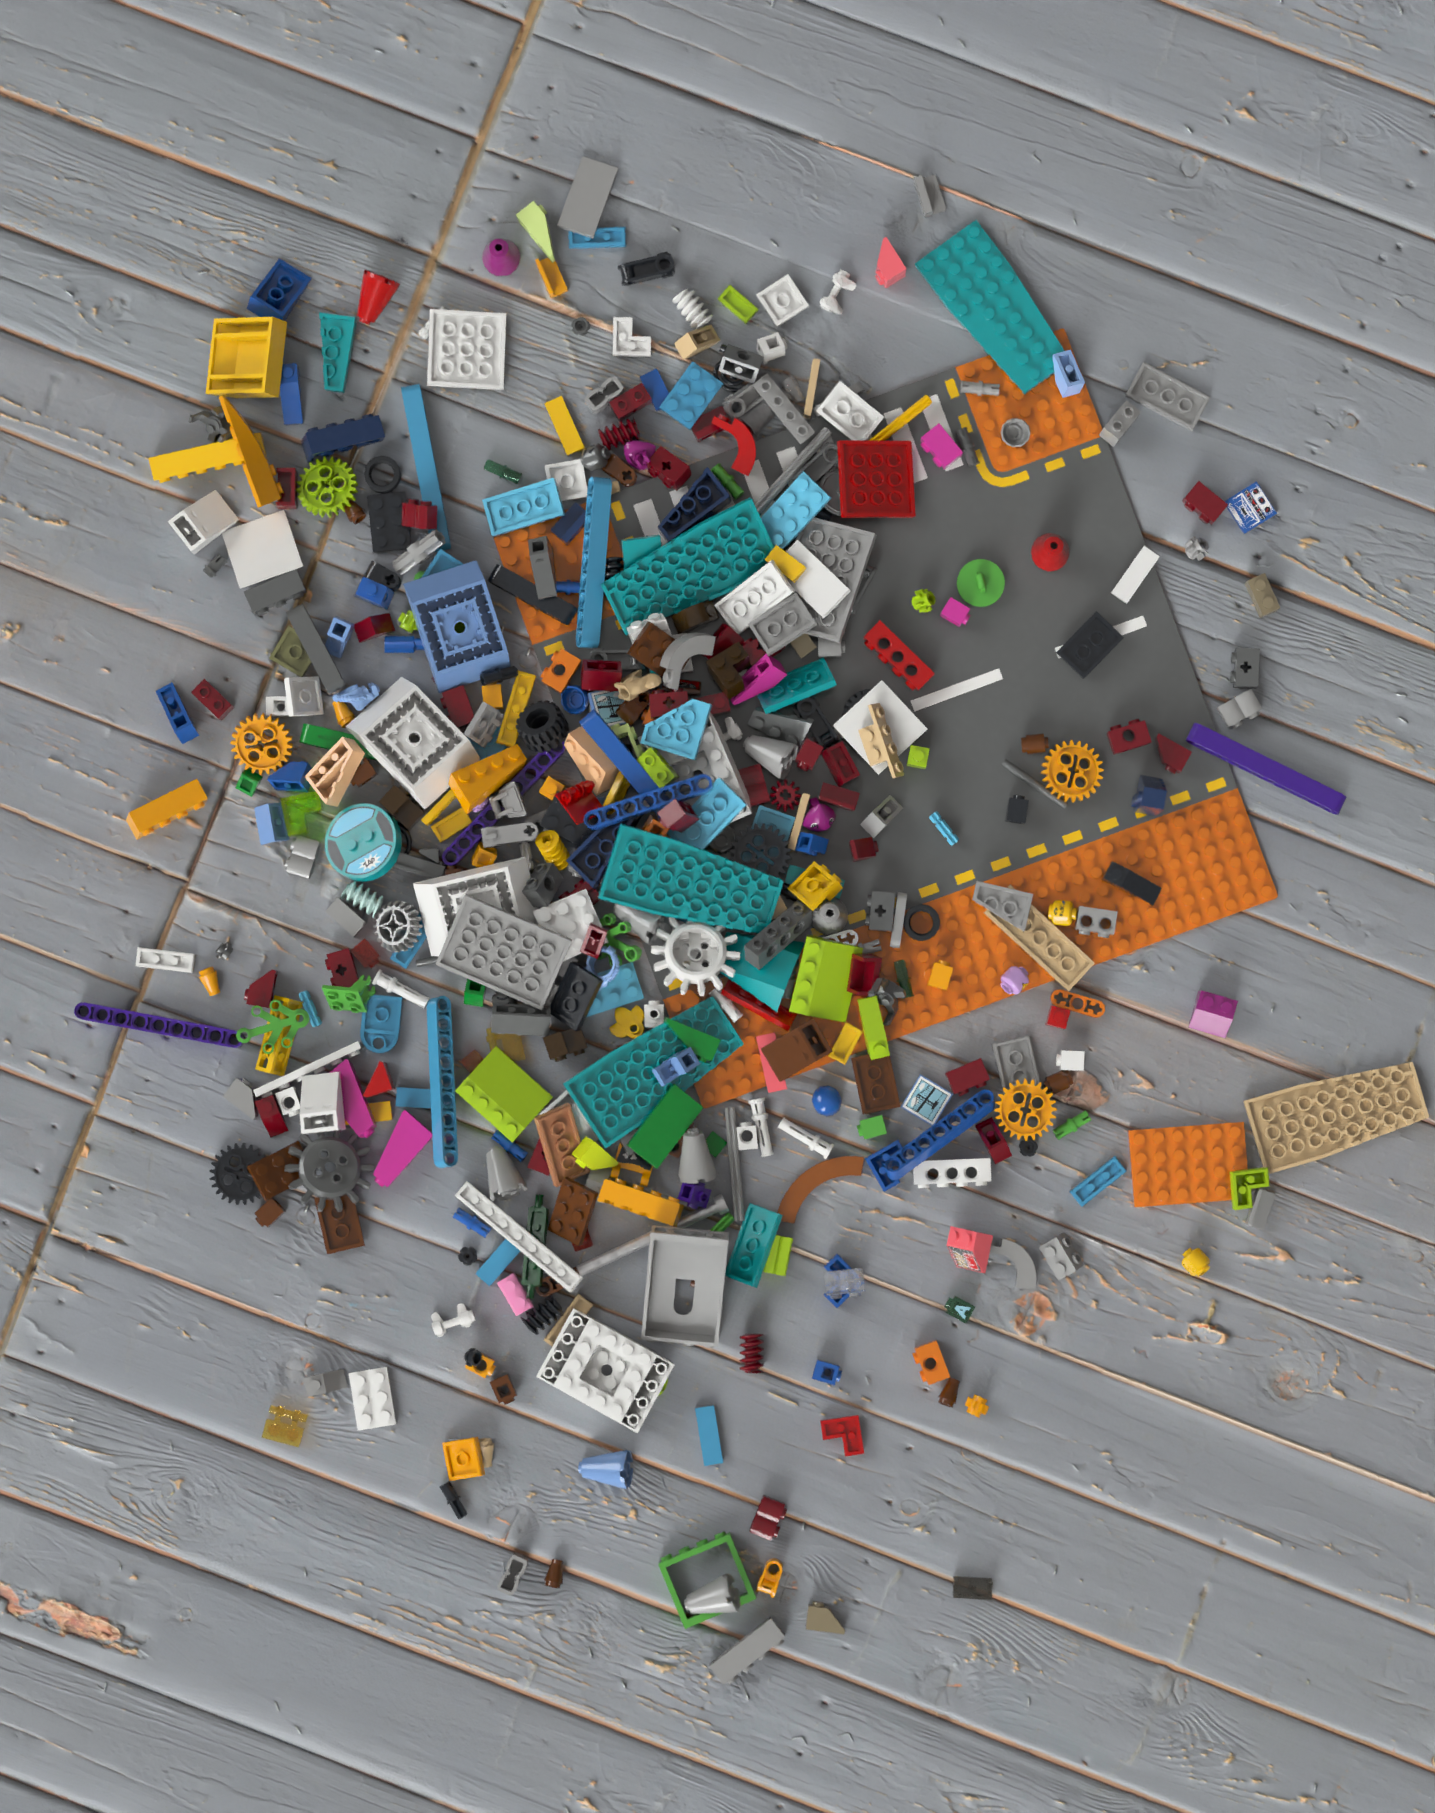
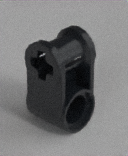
M371 561L363 576L387 586L392 591H397L402 584L400 577L395 572L374 561ZM394 579L395 583L389 584L388 580Z

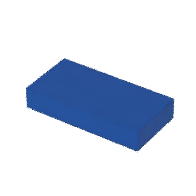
M656 368L640 376V380L650 395L652 404L657 412L661 410L659 407L669 392Z

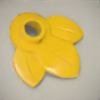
M638 1005L631 1011L624 1007L615 1009L614 1015L617 1023L609 1027L613 1035L619 1038L628 1036L634 1039L644 1033V1025L642 1024L644 1012ZM633 1026H637V1030L635 1032L631 1031Z

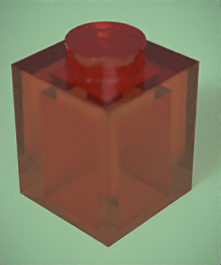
M366 938L350 950L366 969L368 967L372 969L380 962L378 959L381 955Z

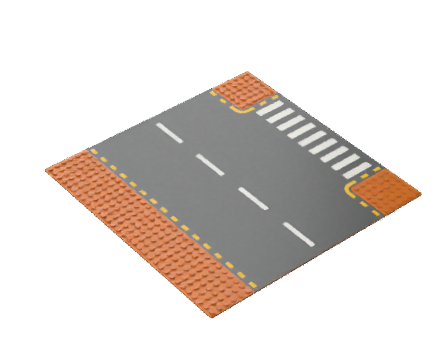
M1064 329L1053 331L1065 351L1071 350L1075 358L1066 331ZM990 355L864 400L884 416L867 440H870L923 396L928 395L932 400L931 405L886 440L912 441L916 517L841 518V516L829 512L825 507L822 508V510L832 515L830 522L865 530L877 535L867 564L872 567L876 566L878 569L859 601L861 605L856 614L852 613L849 617L845 634L842 638V641H845V653H841L842 657L824 658L837 685L812 695L819 702L820 706L818 707L835 731L840 742L843 741L844 745L849 746L850 750L848 753L860 773V776L841 787L858 792L860 795L855 812L819 802L829 806L836 813V819L832 826L826 831L816 832L808 830L802 825L800 832L829 839L826 853H817V856H813L805 852L791 851L787 855L792 857V859L786 860V863L807 869L815 861L820 866L824 864L831 871L830 875L836 874L840 879L845 880L839 900L847 908L848 920L840 932L845 930L855 931L858 934V942L854 946H858V943L865 944L879 939L880 944L872 947L881 945L882 951L871 953L882 958L879 978L895 982L907 994L905 998H898L899 1009L891 1024L884 1026L887 1042L1015 995L1006 993L1000 985L1001 976L1011 966L1023 967L1028 972L1029 984L1021 992L1055 980L984 914L987 910L986 908L972 900L976 881L1005 888L1011 885L1018 891L1033 894L1031 904L1048 920L1049 906L1056 900L1071 901L1074 908L1077 909L1079 906L1117 911L1115 934L1110 935L1109 938L1098 937V933L1090 932V935L1079 934V930H1075L1076 920L1074 919L1069 926L1054 925L1095 963L1094 965L1276 899L1278 896L1228 762L1186 742L1193 723L1201 724L1215 732L1216 729L1154 565L1127 604L1111 594L1143 546H1147L1107 441L1099 436L1102 427L1086 384L1084 383L1080 393L1062 398L1055 382V374H1052L1032 390L1023 394L1021 389L1009 379V376L1003 369H1000ZM961 381H983V383L1000 384L999 396L984 394L977 396V394L960 393ZM821 416L807 421L815 433L802 444H799L788 429L755 440L756 458L749 476L731 468L738 454V447L688 465L692 475L678 491L672 487L671 489L667 488L658 477L621 489L620 492L611 495L606 558H623L621 540L646 537V535H660L662 546L665 545L667 542L659 533L658 525L675 508L682 496L689 491L692 484L699 479L707 467L711 471L715 465L720 463L729 475L734 476V481L745 491L741 497L735 500L731 493L724 488L730 495L732 502L718 512L720 513L749 497L755 504L823 427L828 428L832 434L822 446L827 442H833L837 445L839 440L851 439ZM1009 419H1022L1029 425L1030 438L1021 447L1008 446L1002 440L1000 433L1002 425ZM939 423L960 448L961 445L955 431L967 427L971 442L975 444L974 450L980 463L975 466L973 465V467H968L963 453L959 459L945 470L942 466L939 468L932 460L934 458L930 452L926 453L921 447V437ZM819 448V449L815 452V454L806 462V464H807L809 461H811V460L821 451L820 448ZM830 450L827 453V457L830 459H835L838 456L834 450ZM835 466V467H834L832 470H830L829 472H831V471H833V470H837L838 467L836 468V466ZM792 480L789 481V483L780 491V493L772 500V502L763 510V512L760 514V518L789 488V486L793 483ZM586 503L580 504L586 511ZM560 516L495 536L494 542L503 566L535 584L529 556L528 540L547 536L553 547L556 581H566L568 579L571 582H580L584 528L566 545L551 532V528L562 517ZM1054 533L1064 538L1067 542L1069 558L1062 568L1049 572L1035 565L1032 560L1031 549L1038 537L1043 534ZM796 538L784 550L785 552L795 543ZM976 559H985L995 563L1001 569L1005 579V587L1001 597L995 603L986 607H976L968 604L962 599L957 589V578L960 570L964 565ZM928 589V591L934 594L936 602L931 606V611L920 613L919 610L913 607L912 597L916 596L915 591ZM557 593V597L578 608L579 593H570V595ZM729 593L714 598L710 601H713V604L715 605ZM603 595L598 648H604V650H629L632 646L629 634L625 635L607 597ZM515 597L542 672L546 667L549 668L551 666L553 654L555 651L559 652L561 648L579 658L582 662L583 659L589 660L590 651L593 649L580 648L576 645L578 610L568 626ZM950 597L970 608L968 614L971 616L966 625L962 623L958 627L940 616ZM716 608L719 619L702 624L685 633L697 632L713 635L722 623L728 624ZM1097 611L1124 638L1083 679L1056 652ZM675 614L665 617L671 634L676 635L678 631L672 620V616ZM879 620L935 673L919 691L915 689L912 691L905 684L906 680L902 676L897 677L891 671L893 667L888 662L884 664L877 657L879 654L874 649L871 651L865 646L864 636ZM750 627L740 634L744 642L749 638L753 640L757 638ZM808 634L817 648L802 659L790 643L785 646V650L773 658L781 662L786 673L821 658L818 657V637ZM885 639L878 642L882 649L889 647V642ZM759 643L758 650L762 649L763 651H765L762 645ZM900 653L892 655L895 662L903 660V656ZM701 654L691 656L693 671L681 673L680 679L700 681L701 692L699 696L688 695V701L722 693L723 691L708 672L706 661L709 659ZM596 656L593 659L604 661V659L601 656ZM582 663L567 686H581ZM557 666L555 668V674L563 675L565 673V667ZM644 666L645 670L642 671V677L650 674L649 668ZM914 666L906 668L908 675L913 676L917 673ZM622 671L621 678L635 671ZM661 678L659 686L647 690L649 694L657 690V688L662 690L663 678ZM882 680L927 728L911 744L930 748L926 769L906 766L909 746L898 756L899 761L903 764L904 776L892 778L889 766L878 775L833 727L842 717L844 706L849 698L864 689H873ZM548 687L553 702L556 706L558 705L568 722L569 731L567 733L581 727L579 721L590 712V703L583 712L570 714L564 710L561 704V694ZM586 690V691H587V693H590V692L599 691V690H593V691ZM756 695L736 705L732 704L731 700H729L731 713L713 717L719 724L723 734L727 732L725 718L731 717L734 723H737L743 734L740 740L730 738L726 741L737 769L757 765L759 763L745 752V747H743L745 739L752 735L774 739L748 725L756 706L762 707ZM799 701L776 711H779L782 715H796L793 709L795 708L794 705ZM804 702L801 704V709L804 712H809L812 710V706L810 703ZM650 703L644 708V710L649 709ZM644 710L638 719L629 726L634 727L637 738L643 735L645 728L642 724L643 720H641ZM1135 719L1145 720L1152 742L1148 745L1113 755L1106 734L1108 731H1111L1110 727L1121 724V727L1129 725V721ZM808 731L801 747L806 738L817 743L810 731ZM1125 731L1123 734L1124 738L1127 741L1133 740L1132 732ZM1044 733V737H1048L1049 748H1045L1046 752L1022 753L1021 737ZM1158 733L1192 751L1180 773L1172 774L1165 770L1166 766L1162 765L1155 741ZM628 736L620 739L624 744H631ZM636 739L635 743L636 745H639V740ZM1070 740H1073L1074 745L1081 741V747L1087 743V750L1094 748L1092 754L1093 756L1099 754L1096 760L1103 763L1098 767L1104 769V771L1099 773L1103 779L1097 780L1101 785L1100 787L1094 786L1096 790L1094 794L1089 791L1090 797L1087 799L1083 795V801L1081 802L1078 797H1076L1074 803L1069 798L1067 800L1068 805L1064 809L1003 767L1002 763L1007 759L1035 780L1047 786L1049 784L1048 781H1042L1046 775L1041 774V771L1046 770L1045 767L1041 766L1042 763H1048L1044 757L1046 755L1051 756L1049 753L1050 749L1056 751V744L1062 748L1063 741L1068 746ZM632 747V754L636 757V754ZM820 755L813 770L808 769L807 772L798 768V763L792 760L791 766L793 767L785 777L788 780V786L794 781L795 784L792 788L800 787V790L795 792V794H810L809 799L819 798L823 782L838 786L822 755ZM1074 755L1073 766L1068 770L1071 772L1067 785L1068 788L1071 787L1072 776L1077 773L1074 771L1077 755ZM1061 756L1063 764L1070 763L1068 756ZM1079 761V765L1081 768H1088L1087 761ZM761 765L768 794L776 793L771 787L779 788L777 781H780L783 786L784 779L777 778ZM579 770V773H580V776H581V778H582V781L585 782L586 779L584 778V776L582 775L581 771ZM696 770L694 776L701 775L703 772ZM1057 774V781L1064 783L1066 781L1065 776ZM1140 774L1161 778L1164 781L1167 789L1164 810L1157 816L1133 812L1134 807H1131L1132 796L1137 793ZM1077 778L1075 784L1078 787H1083L1084 781ZM630 784L623 800L640 794ZM610 789L597 795L596 798L604 797L606 799ZM783 791V794L780 793V797H783L785 801L788 800V797L791 798L787 791ZM891 795L903 809L873 838L860 824ZM1013 795L1025 796V800H1029L1025 824L1005 822L1008 799L1010 797L1013 798ZM644 800V806L650 807ZM771 802L761 804V806L796 817L799 805L792 803L794 810L792 811L788 805L787 812H783L784 806L782 805L779 810L776 809V806L779 804L778 802L773 805ZM808 802V806H807L805 815H806V814L808 813V811L810 810V809H809V806H811V803H810V802ZM759 805L751 807L752 814L729 823V826L734 829L735 835L741 837L740 830H743L745 833L748 832L747 826L752 827ZM654 811L643 814L635 828L642 829L650 815L657 819L660 818ZM936 811L941 815V819H944L953 830L952 833L956 834L959 838V841L952 846L948 843L947 838H944L937 829L936 824L929 818ZM791 829V832H790L788 841L790 840L791 833H792V829ZM872 837L873 841H877L879 852H876V857L853 862L849 846L850 840ZM710 846L705 849L727 859L734 856L729 851L724 853L716 852ZM1113 861L1161 887L1162 889L1154 905L1103 881L1102 878L1110 862ZM784 866L783 869L786 874L780 872L779 876L785 883L789 867ZM872 891L895 893V913L897 893H907L905 915L915 905H929L939 915V930L929 940L918 941L908 936L903 925L900 948L890 947L892 932L868 930L869 926H865L866 914H870V907L867 906L868 895H871ZM780 893L787 909L796 902L786 899V896ZM879 906L875 912L878 913V917H881L885 910H882V906ZM831 910L826 911L828 917L833 916L834 913ZM916 912L910 921L911 928L918 934L929 932L933 926L932 917L927 912ZM1083 916L1081 923L1084 926H1090V917ZM665 917L663 921L666 923L664 931L671 934L672 927L669 924V917ZM1102 919L1100 922L1101 927L1109 929L1110 921ZM811 925L794 941L806 942L807 934L821 938L829 935L819 933ZM725 928V930L720 933L723 938L725 937L726 932L755 936L758 934L755 932L750 933L745 932L744 930L734 928ZM847 933L846 938L841 939V935H838L837 938L840 942L848 941L849 944H852L855 936ZM658 938L656 941L651 940L652 944L649 945L641 939L669 1018L671 1019L702 1002L703 999L689 989L691 983H689L688 991L685 995L680 993V986L683 981L678 978L670 985L665 986L664 979L671 973L668 968L654 971V964L665 960V956L662 954H652L651 946H663L665 941ZM703 944L701 948L707 949L708 946ZM804 947L798 959L799 966L796 967V974L793 975L795 976L794 980L797 979ZM700 952L698 953V955H697V957H696L695 959L700 958V956H701ZM939 960L949 962V967H953L947 990L928 985L934 962L938 963ZM704 962L702 963V966L708 967L709 964ZM719 973L717 977L722 981V991L729 979ZM794 982V985H793L792 996H793V992H794V988H795V983H796V982ZM852 994L846 1022L863 1031L857 999L867 996ZM783 998L780 1005L790 1009L792 999ZM733 1001L732 1003L743 1014L739 1020L734 1023L726 1012L722 1011L744 1045L694 1083L702 1107L706 1109L767 1086L756 1036L775 1033L776 1039L814 1018L832 1049L846 1022L797 1013L791 1027L786 1031ZM878 1003L882 1021L884 1022L888 1011L885 1006ZM862 1032L851 1055L867 1049L864 1032ZM826 1055L790 1077L836 1060Z

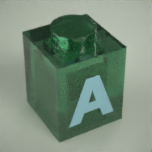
M955 1295L953 1298L949 1297L944 1305L947 1314L966 1324L975 1309V1306Z

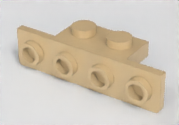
M880 703L868 705L874 724L858 731L870 766H875L887 761L892 778L904 776L903 764L899 761L897 747L891 737V729L884 717L885 711Z

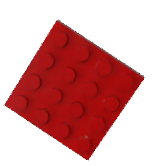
M837 441L841 518L916 517L912 441Z

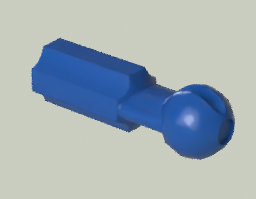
M385 636L384 639L385 653H414L415 650H424L421 638H415L414 636Z

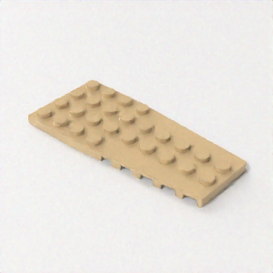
M1413 1062L1300 1084L1243 1101L1262 1167H1268L1269 1174L1328 1157L1429 1118Z

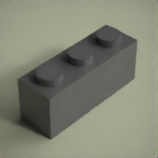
M295 569L244 591V594L253 614L261 616L268 613L269 609L274 606L279 608L286 605V601L292 598L293 600H298L304 597V593L307 590L298 570Z
M493 1003L491 1033L549 1036L551 1006H543V1009L540 1010L531 1005Z

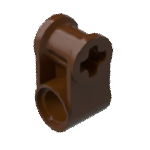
M613 453L608 458L607 465L601 468L606 474L626 487L634 485L637 481L635 471ZM625 474H626V475H629V474H630L631 477H632V479H631V480H629V479H626V480H625L624 475H625Z
M649 692L640 693L631 701L625 700L615 713L625 723H628L629 726L632 725L649 704Z

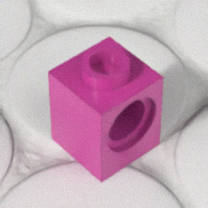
M950 597L940 616L960 627L962 623L966 625L971 616L968 614L970 608Z

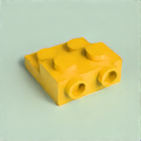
M814 861L788 887V890L814 911L825 899L831 901L843 887L840 884L842 882L836 874L830 875L831 871L824 864L820 866Z

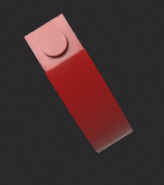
M723 414L715 415L711 423L730 432L738 443V454L731 468L749 476L756 458V443L751 430L736 416L731 423L729 422L730 418Z

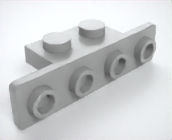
M765 374L753 384L754 389L799 444L805 442L815 433L803 418L801 410L790 402L789 395L785 391L782 392L768 374Z

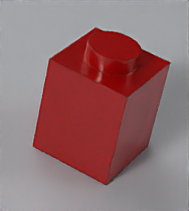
M1053 1005L1050 1006L1045 1025L1063 1030L1066 1029L1071 1010Z

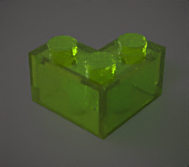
M313 791L280 798L288 836L292 838L298 835L309 834L305 815L324 811L322 799L317 792Z

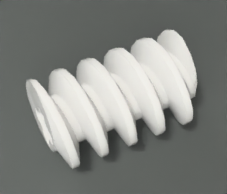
M685 289L672 301L673 303H678L677 308L679 310L683 309L681 314L683 316L687 315L686 321H692L690 324L691 328H702L711 320L713 315L706 316L708 309L701 310L704 303H696L699 300V296L693 298L692 296L695 291L688 292V289Z

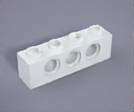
M990 1158L923 1161L913 1169V1184H918V1188H929V1184H937V1187H949L948 1183H956V1187L968 1186V1182H975L976 1186L987 1185V1182L991 1181ZM951 1167L957 1170V1176L953 1179L947 1176V1170ZM969 1167L976 1169V1175L973 1178H969L966 1175V1170ZM931 1168L936 1169L938 1172L937 1178L933 1180L927 1176V1172Z

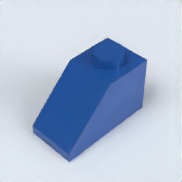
M291 761L268 776L267 780L275 790L308 792L311 785L304 776L312 768L308 762Z

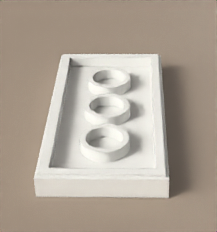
M797 540L786 552L804 565L806 570L795 583L787 577L786 579L793 589L817 613L825 618L851 591Z
M772 560L714 606L727 624L740 635L749 628L748 624L781 603L794 593L795 590Z

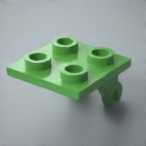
M362 975L350 988L322 985V990L330 1009L367 1013L366 1004L370 997L376 993L374 986L369 991L368 985L372 981L371 977L368 975L367 980L364 981L365 976Z

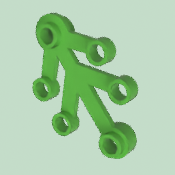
M613 913L604 915L599 920L602 927L615 924L616 916ZM628 921L619 923L617 927L608 930V943H605L603 946H613L623 951L625 958L632 962L641 957V948L637 945L629 946L614 938V936L620 933L624 934L631 930V924ZM602 953V956L599 955L598 960L604 959L608 955L609 964L612 967V959L608 953ZM618 956L617 958H619L618 961L620 962L619 965L621 966V965H622V958H621L620 956Z
M273 1000L270 1003V1009L272 1011H280L289 1017L281 1020L256 1005L251 1009L252 1015L261 1017L270 1023L250 1030L248 1028H240L236 1033L237 1040L241 1043H247L251 1040V1037L273 1031L267 1043L262 1047L264 1053L271 1054L283 1028L291 1025L287 1036L281 1040V1045L284 1048H290L298 1029L308 1024L309 1014L304 1009L293 1011L282 1005L280 1001ZM273 1002L279 1003L278 1009L272 1008ZM254 1008H260L261 1013L255 1015L253 1013ZM297 1015L303 1016L302 1022L296 1020ZM242 1032H247L248 1037L246 1039L240 1037ZM284 1039L291 1041L289 1046L283 1044ZM267 1044L272 1046L270 1052H266L264 1049Z

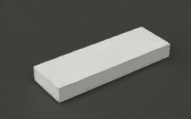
M1143 546L1111 594L1127 604L1160 556Z
M138 947L135 966L193 973L196 954Z

